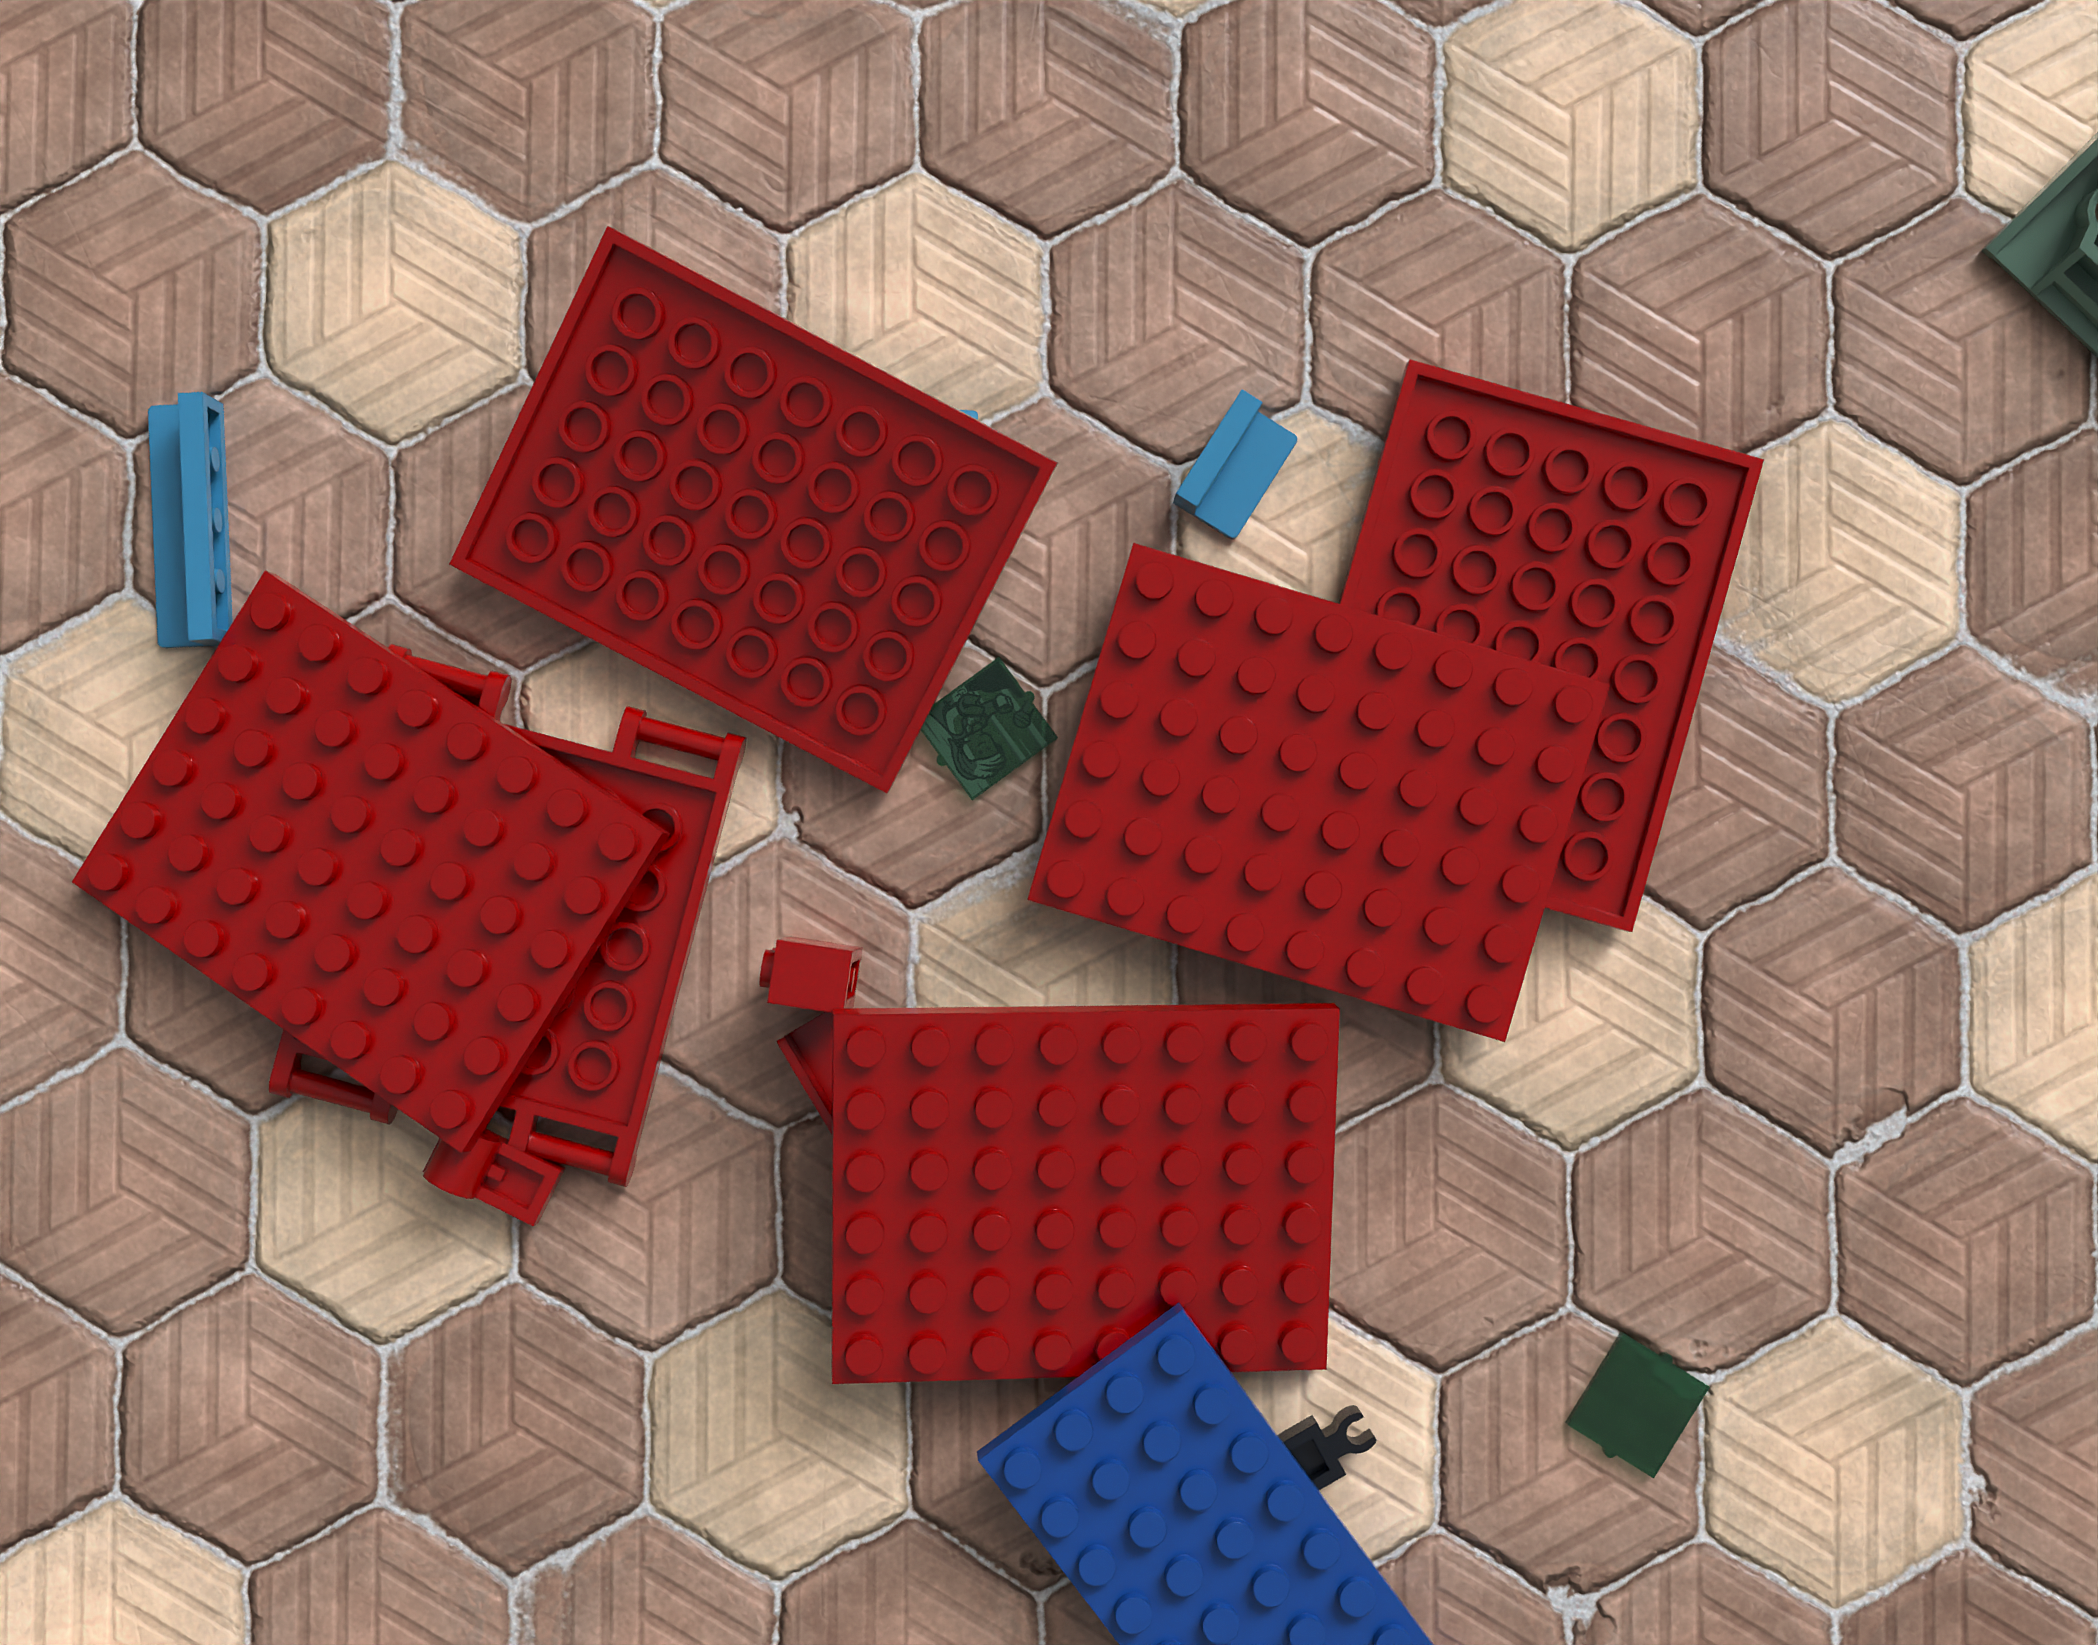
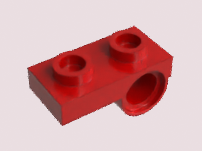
M485 1128L470 1152L460 1153L439 1138L423 1170V1177L443 1191L466 1199L477 1198L531 1226H535L539 1223L566 1168L553 1161L520 1151L508 1145V1139Z

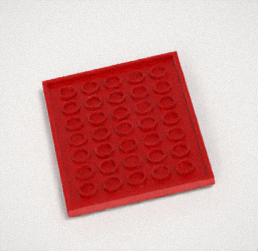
M607 226L449 565L869 785L888 793L1058 462L619 230Z
M1409 359L1404 369L1338 604L1610 684L1545 909L1618 930L1633 932L1764 459Z
M1133 543L1027 900L1505 1042L1610 684Z
M265 570L72 880V883L457 1151L465 1153L472 1151L670 833L277 574Z
M1334 1003L833 1009L832 1384L1079 1377L1177 1303H1180L1230 1372L1327 1370L1340 1008Z

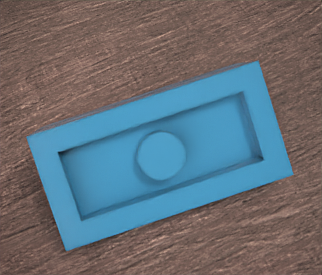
M1243 389L1181 484L1173 500V504L1229 539L1237 538L1297 443V436L1261 414L1259 410L1263 402Z

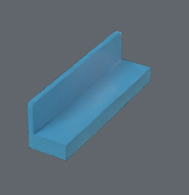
M203 392L178 393V404L155 405L148 409L158 645L163 648L218 646L233 623L224 404Z

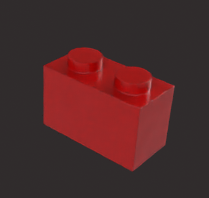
M792 936L777 939L776 948L773 947L772 950H765L760 971V987L769 988L767 1003L833 1013L835 1008H853L863 947Z

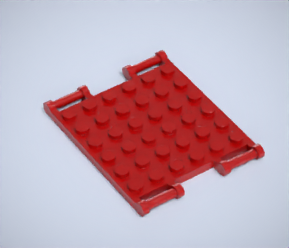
M394 644L389 645V649L454 692L480 698L478 707L500 721L502 710L508 701L511 690V675L493 670L488 675L412 656V651L409 648ZM630 706L626 707L622 715L612 752L504 724L670 833L500 1104L502 1107L517 1110L508 1145L545 1160L608 1176L609 1183L623 1187L628 1186L634 1171L637 1149L735 780L744 757L747 742L745 736L729 732L724 738L648 718L646 710ZM640 741L716 760L718 763L714 778L636 759L634 757ZM283 1030L270 1076L269 1093L290 1098L295 1093L370 1113V1120L388 1125L393 1122L398 1109L367 1087L301 1070L300 1063L303 1054L324 1060L327 1059ZM540 1116L616 1136L618 1140L615 1151L611 1152L536 1132L538 1118Z

